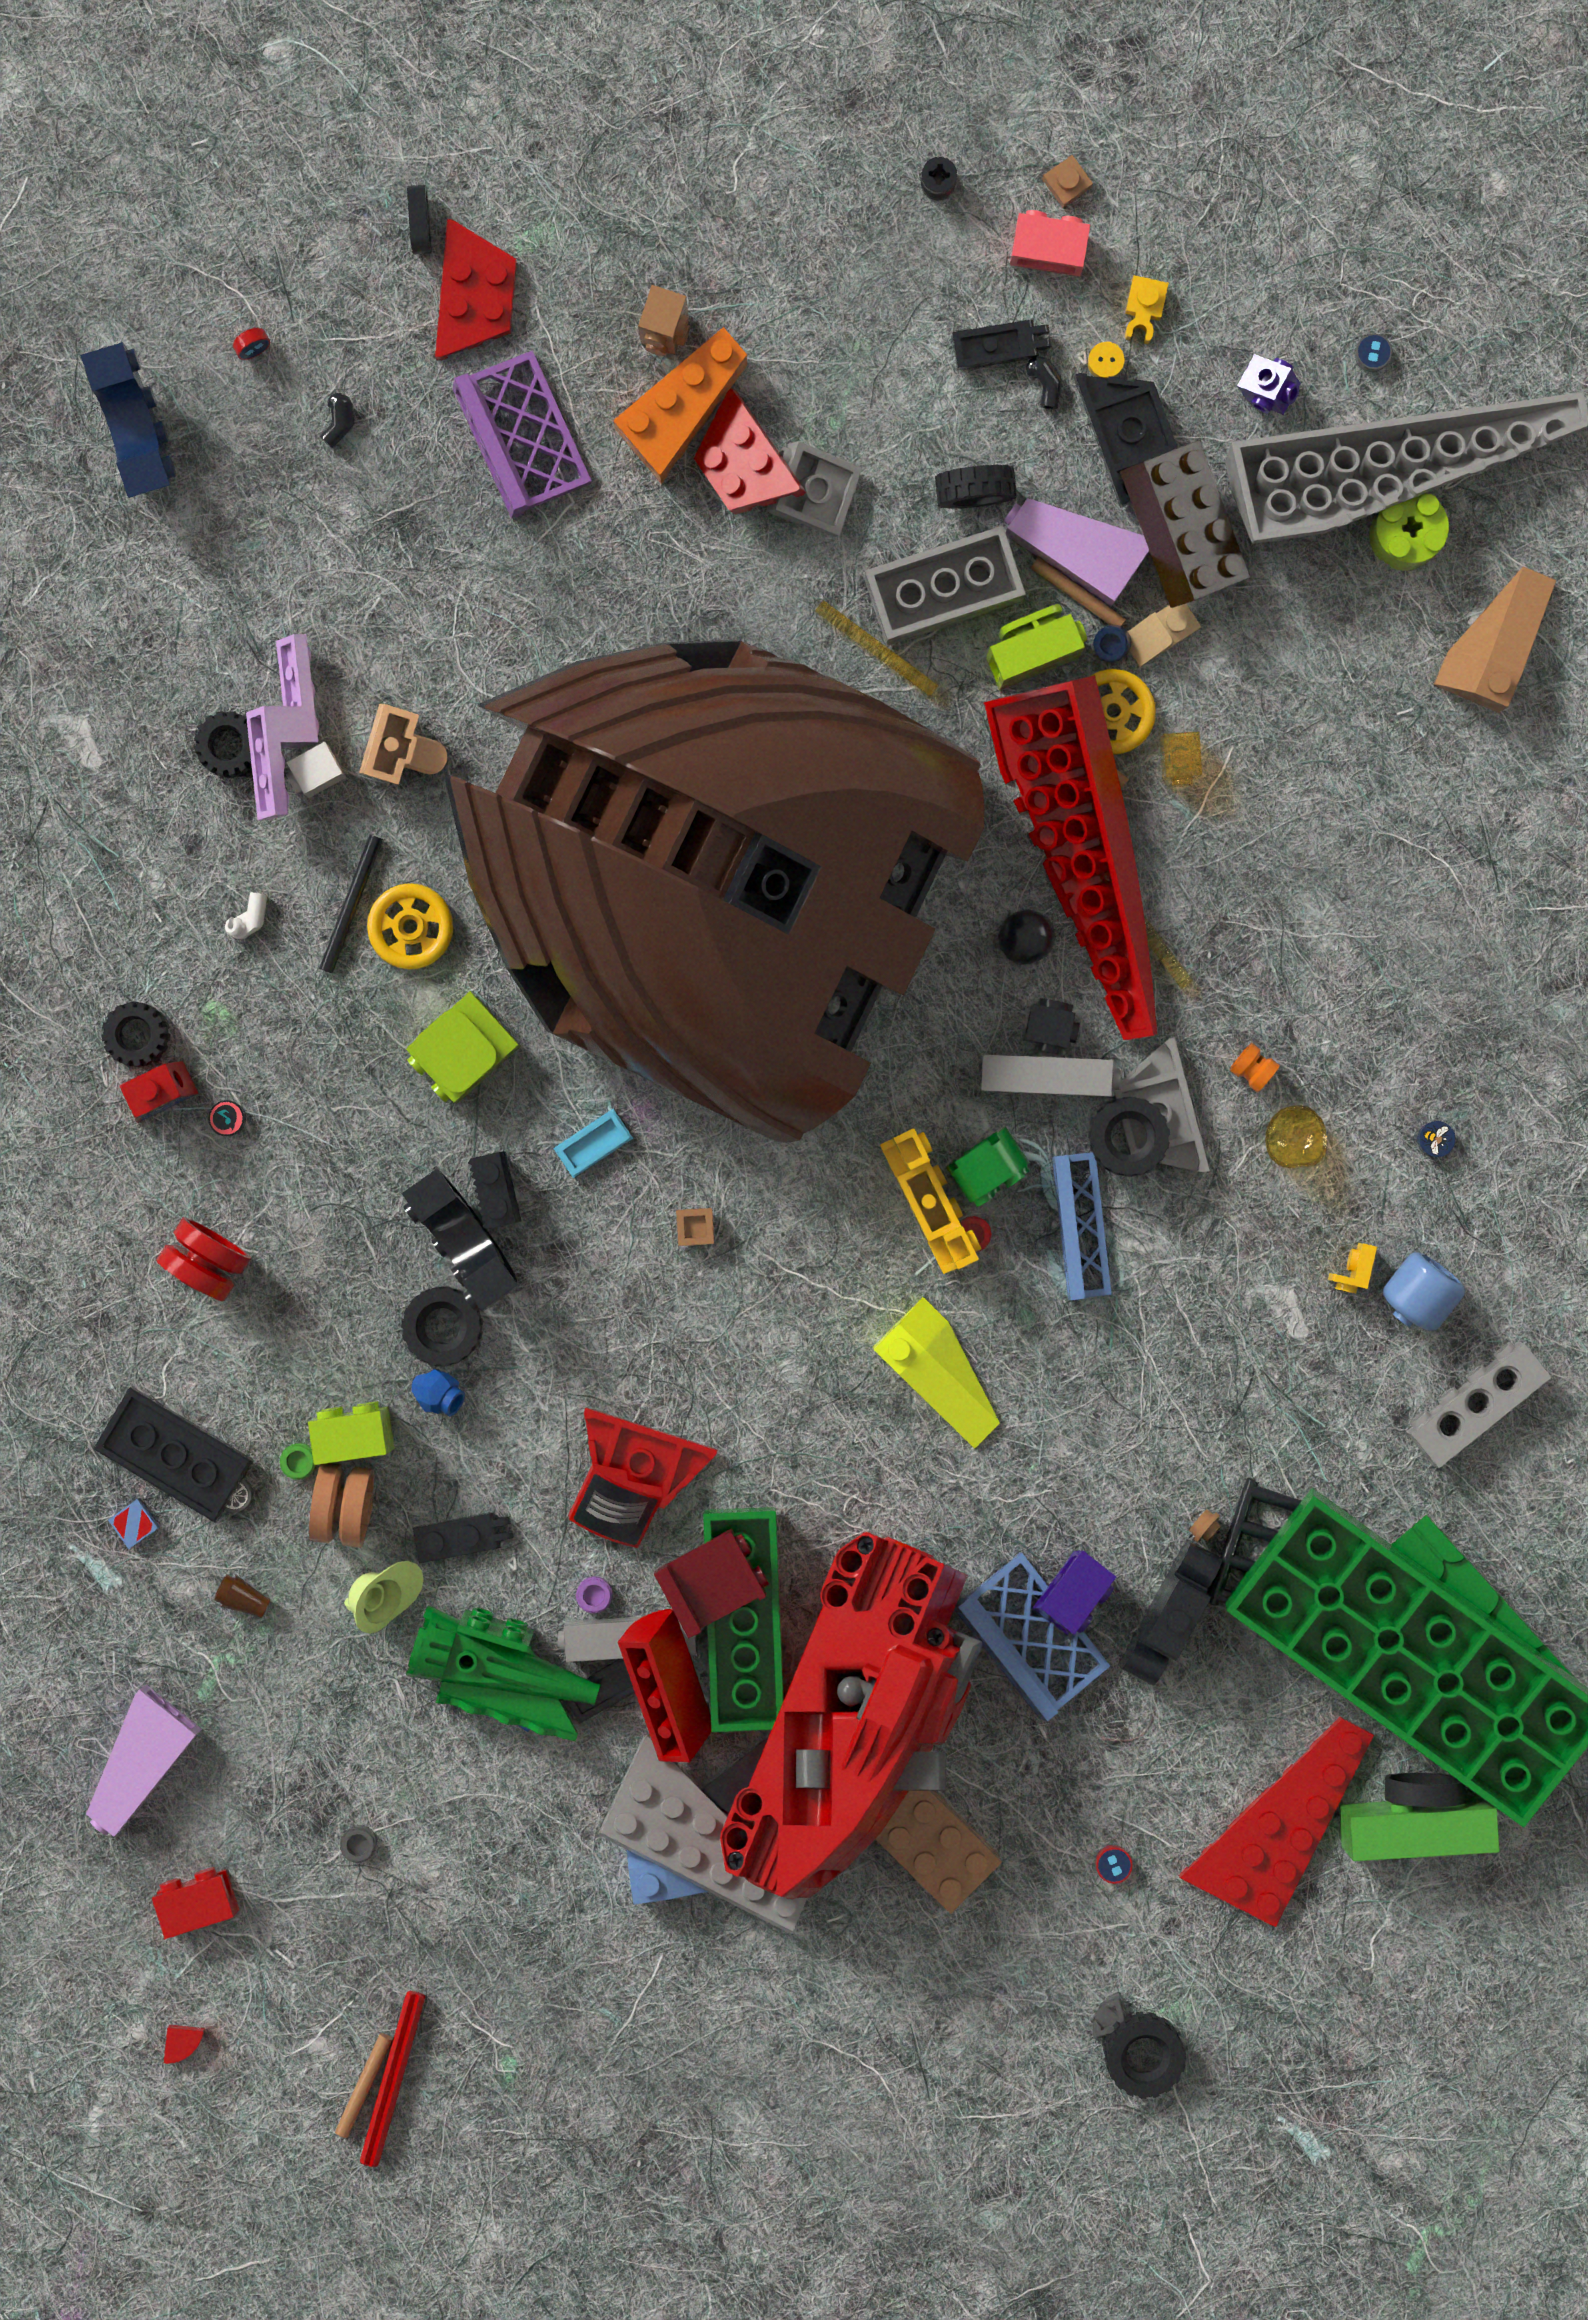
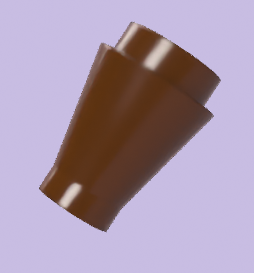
M228 1574L224 1576L213 1599L221 1603V1608L255 1615L259 1618H262L270 1602V1598L261 1594L238 1575L232 1577Z

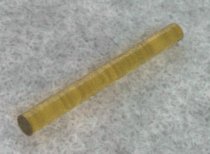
M823 600L815 610L816 613L929 697L933 695L939 686L826 601Z
M1109 871L1099 875L1102 881L1112 883ZM1144 915L1148 945L1178 986L1183 989L1193 980Z

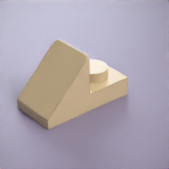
M1187 604L1170 608L1169 605L1158 613H1152L1128 631L1131 637V649L1129 652L1140 668L1200 630L1201 625Z

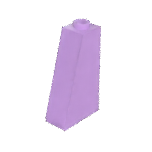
M1029 498L1026 499L1022 507L1016 503L1004 520L1009 525L1005 532L1007 537L1035 556L1046 561L1110 607H1112L1149 553V548L1143 535Z
M144 1685L139 1689L133 1698L86 1813L92 1819L90 1821L92 1826L105 1835L110 1833L115 1837L202 1730L148 1685Z

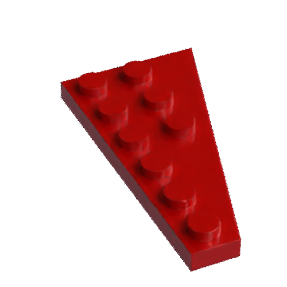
M1339 1717L1309 1746V1749L1294 1764H1291L1283 1772V1775L1270 1788L1267 1787L1228 1826V1829L1213 1844L1210 1843L1201 1852L1202 1854L1178 1875L1179 1878L1276 1927L1374 1734Z

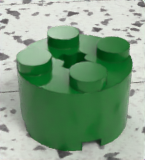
M1005 1126L999 1132L996 1131L964 1152L962 1158L957 1161L956 1159L953 1160L946 1168L970 1203L974 1201L976 1206L979 1207L992 1199L1001 1190L999 1185L1002 1183L1009 1188L1024 1178L1025 1174L1030 1171L1027 1166L1030 1162Z

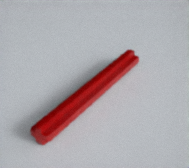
M408 1991L404 1999L360 2157V2163L365 2166L377 2167L380 2163L425 2001V1995L417 1991Z

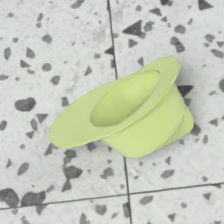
M401 1561L391 1565L381 1573L370 1572L358 1577L351 1586L349 1596L344 1602L346 1608L354 1614L356 1626L362 1632L368 1634L375 1633L406 1610L417 1599L422 1590L424 1580L422 1570L416 1563Z

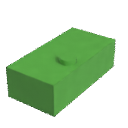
M1466 1796L1465 1804L1450 1807L1409 1806L1388 1801L1339 1804L1341 1847L1353 1861L1500 1852L1497 1808L1481 1796Z

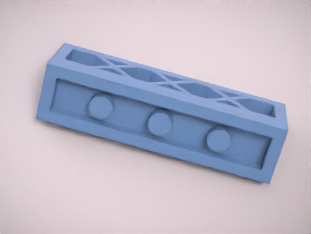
M1093 1152L1052 1157L1068 1300L1112 1295L1097 1161L1094 1158ZM1088 1160L1090 1175L1082 1186H1079L1071 1178L1070 1162ZM1090 1182L1092 1195L1085 1190ZM1072 1186L1078 1190L1074 1195ZM1081 1193L1093 1201L1094 1211L1085 1222L1076 1216L1074 1202ZM1094 1217L1096 1231L1089 1226L1090 1222L1094 1219ZM1077 1222L1082 1225L1078 1231ZM1085 1229L1095 1235L1098 1242V1247L1089 1258L1079 1248L1078 1237ZM1098 1253L1100 1266L1093 1262V1259L1097 1256ZM1081 1257L1086 1261L1083 1266H1081ZM1089 1264L1101 1273L1103 1288L1084 1290L1082 1273Z

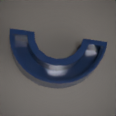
M121 342L80 355L91 389L96 395L107 421L116 451V464L128 498L171 485V478L177 475L170 455L166 456L163 443L169 442L163 422H156L152 408L157 407V402L151 386L144 387L138 373V370H141V365L135 349L128 350L125 344Z

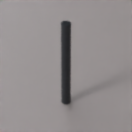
M369 834L319 969L333 974L383 839Z

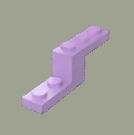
M293 634L276 641L283 706H262L246 712L258 820H272L288 815L289 795L285 789V758L281 753V748H301L318 742L319 723L315 717V687L311 681V651L307 644L306 634Z

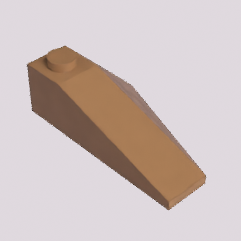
M1523 566L1460 639L1449 649L1433 685L1498 713L1506 709L1510 704L1525 668L1556 580Z

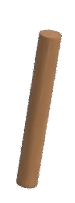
M1040 557L1031 566L1030 569L1107 624L1122 626L1126 619Z
M384 2033L379 2034L335 2130L338 2136L348 2138L393 2040L391 2036Z

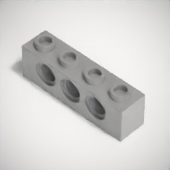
M1508 1342L1494 1353L1496 1359L1486 1367L1483 1364L1477 1366L1465 1377L1468 1380L1467 1383L1458 1390L1455 1387L1450 1388L1438 1398L1440 1404L1431 1412L1424 1410L1410 1421L1412 1427L1406 1431L1407 1435L1433 1466L1437 1468L1442 1467L1552 1378L1524 1343L1516 1342L1513 1345L1511 1342ZM1507 1369L1512 1376L1511 1384L1505 1389H1500L1496 1383L1497 1375L1502 1370ZM1480 1392L1484 1398V1404L1480 1410L1472 1412L1468 1406V1400L1472 1394ZM1452 1415L1455 1418L1456 1427L1451 1433L1443 1434L1440 1429V1422L1445 1416Z

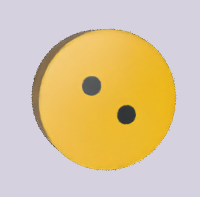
M1101 342L1095 345L1088 357L1089 371L1094 377H1117L1125 361L1123 351L1112 342Z

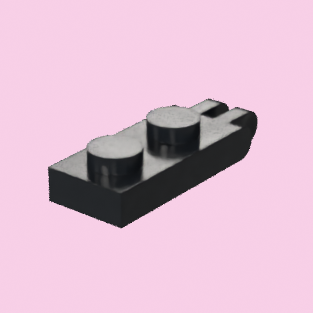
M1024 320L952 332L957 371L1039 357V350L1052 347L1051 339L1036 340V336L1050 333L1049 325L1034 326L1033 320Z
M489 1512L413 1527L419 1564L501 1548L500 1541L514 1538L513 1530L498 1533L497 1528L498 1526L511 1524L510 1516L496 1518L495 1512Z

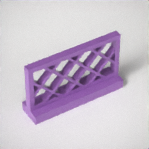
M533 350L472 375L466 373L454 378L452 388L511 519L523 515L525 510L591 484V478ZM526 363L529 364L534 375L530 387L510 379L514 368ZM508 371L506 377L499 375L501 373ZM489 378L503 383L498 399L495 400L483 395L478 383ZM536 382L541 391L534 389ZM507 385L527 393L521 410L501 402ZM531 395L546 401L549 410L545 420L525 412ZM487 404L494 406L492 414ZM498 408L518 416L512 433L497 427L494 419ZM551 415L556 424L549 422ZM522 418L542 426L536 443L516 435ZM546 428L561 434L564 442L560 452L540 445ZM502 437L509 439L507 447ZM513 441L533 449L527 466L512 460L509 451ZM565 448H567L571 457L563 454ZM537 451L557 459L551 475L531 468ZM560 461L575 466L580 478L568 483L554 477ZM517 469L524 472L522 479ZM528 474L548 482L544 493L529 498L524 487ZM551 484H555V485L559 486V487H557V488H554V489H552V490H549L550 487H551Z

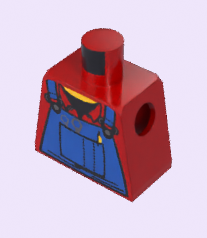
M184 1061L165 1063L119 1086L136 1123L199 1094ZM174 1074H175V1076L177 1077V1079H178V1081H179V1083H180V1086H179V1084L176 1082L175 1077H174Z

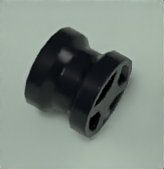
M934 157L923 166L920 179L921 189L929 199L936 201L944 200L954 192L957 180V169L954 163L948 158Z

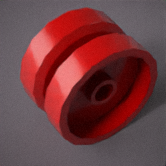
M182 1217L173 1233L177 1241L187 1249L175 1244L165 1245L156 1261L161 1267L187 1286L223 1302L232 1291L234 1284L231 1278L220 1269L232 1274H242L251 1257L240 1247L215 1231L192 1219Z

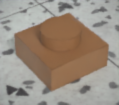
M1073 155L1044 174L1042 178L1062 208H1065L1093 186L1092 181Z
M712 1208L676 1210L678 1246L714 1244Z

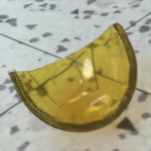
M1297 1105L1281 1109L1272 1117L1266 1130L1265 1143L1267 1152L1271 1159L1282 1167L1307 1168L1316 1165L1324 1158L1327 1150V1134L1323 1120L1313 1109L1307 1106Z

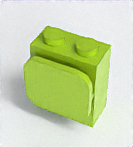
M1055 604L1003 626L999 633L1001 642L990 646L986 655V660L999 691L1078 659L1085 648L1084 642L1087 641V635L1081 621L1074 622L1072 614L1060 618L1063 610L1060 604Z
M469 991L452 1008L440 1015L421 1032L416 1040L406 1048L411 1055L407 1061L418 1074L422 1076L426 1072L435 1081L431 1088L445 1103L451 1099L453 1103L457 1104L518 1050L521 1045L477 996Z

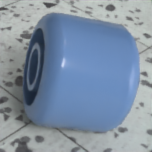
M1413 1252L1405 1259L1385 1285L1383 1295L1386 1301L1395 1309L1393 1315L1409 1327L1414 1323L1424 1330L1434 1331L1443 1324L1464 1297L1465 1287L1451 1272L1423 1253Z

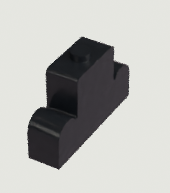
M1186 1538L1118 1663L1122 1670L1154 1686L1162 1676L1169 1658L1174 1661L1178 1660L1211 1599L1206 1591L1220 1569L1222 1559L1218 1555Z

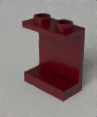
M730 1529L654 1571V1576L688 1639L702 1632L703 1627L757 1598L761 1600L766 1597L764 1587L769 1585L768 1580L760 1566L752 1567L746 1556L752 1553L742 1533L736 1536L734 1531Z

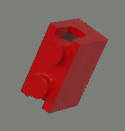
M210 1867L194 1874L195 1879L182 1883L180 1878H176L159 1885L161 1890H158L157 1895L152 1897V1901L164 1939L234 1918L239 1911V1907L227 1869L216 1872L215 1867Z

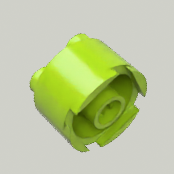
M1426 493L1379 511L1375 515L1369 530L1371 548L1380 560L1396 570L1409 571L1420 568L1429 562L1445 545L1449 532L1448 517L1438 499L1434 495ZM1406 524L1410 529L1415 530V534L1412 537L1409 532H1403L1402 530Z

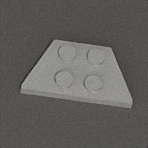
M1175 1037L1169 1038L1122 1079L1121 1090H1115L1114 1097L1115 1099L1122 1097L1145 1099L1152 1105H1156L1160 1109V1113L1165 1116L1167 1127L1170 1128L1168 1141L1170 1144L1169 1149L1165 1152L1166 1156L1159 1164L1206 1173L1210 1169ZM1123 1119L1121 1124L1129 1154L1138 1153L1146 1144V1130L1137 1120Z

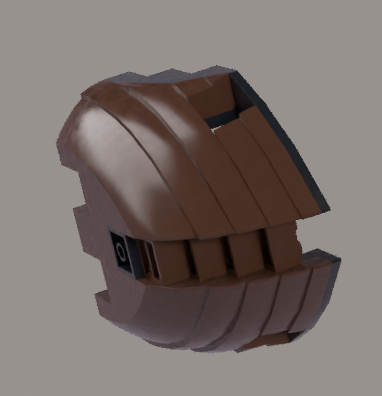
M739 640L657 643L579 660L480 703V708L525 731L496 793L448 774L444 778L469 885L506 969L546 1031L777 1142L791 1143L800 1141L804 1133L818 1127L856 1096L871 1065V1062L851 1053L873 1005L882 988L904 996L935 932L934 927L917 919L916 916L945 856L968 862L984 830V796L982 781L978 773L981 764L977 758L965 749L934 733L880 700L831 677L818 673L804 664L777 657L769 651ZM898 863H902L904 874L899 881L895 882L892 876L893 869ZM839 996L840 1007L836 1013L830 1014L828 1011L829 1002L833 997Z

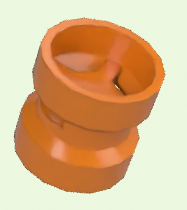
M1250 1043L1235 1060L1229 1071L1237 1077H1244L1248 1081L1249 1087L1258 1093L1273 1077L1280 1065L1272 1058L1266 1059L1263 1057L1260 1049L1253 1043Z

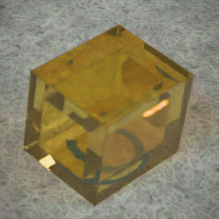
M1200 732L1163 734L1160 737L1162 781H1171L1172 787L1193 785V779H1199L1202 776Z

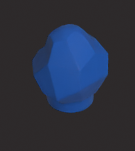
M434 1369L429 1373L417 1375L412 1382V1393L425 1412L446 1414L451 1417L457 1413L464 1402L465 1392L459 1389V1381L446 1372Z

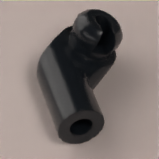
M1042 356L1030 359L1026 365L1027 374L1032 378H1038L1043 385L1040 407L1057 409L1062 381L1061 375L1050 359Z
M333 393L328 398L327 403L328 407L331 408L332 423L320 435V438L332 449L354 426L353 403L348 396L341 393Z

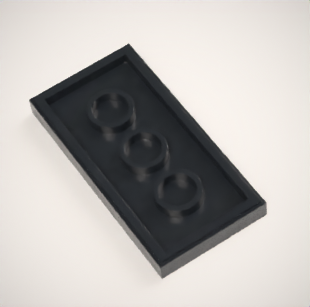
M129 1387L93 1448L214 1523L219 1521L226 1506L254 1461L244 1453L134 1387Z

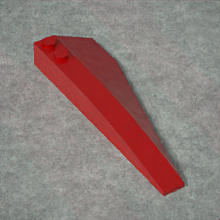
M1095 675L984 702L1002 778L1005 784L1014 780L1017 783L1021 797L1014 799L1013 802L1019 814L1028 810L1035 828L1028 834L1033 845L1038 846L1045 852L1047 859L1043 862L1044 869L1067 918L1071 917L1077 928L1078 933L1075 936L1080 947H1085L1094 965L1090 967L1095 979L1101 981L1107 993L1104 999L1123 1040L1156 1035L1157 1023L1151 963L1137 867L1120 781Z

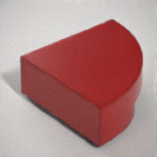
M169 2024L166 2034L164 2063H176L189 2057L202 2041L205 2028Z

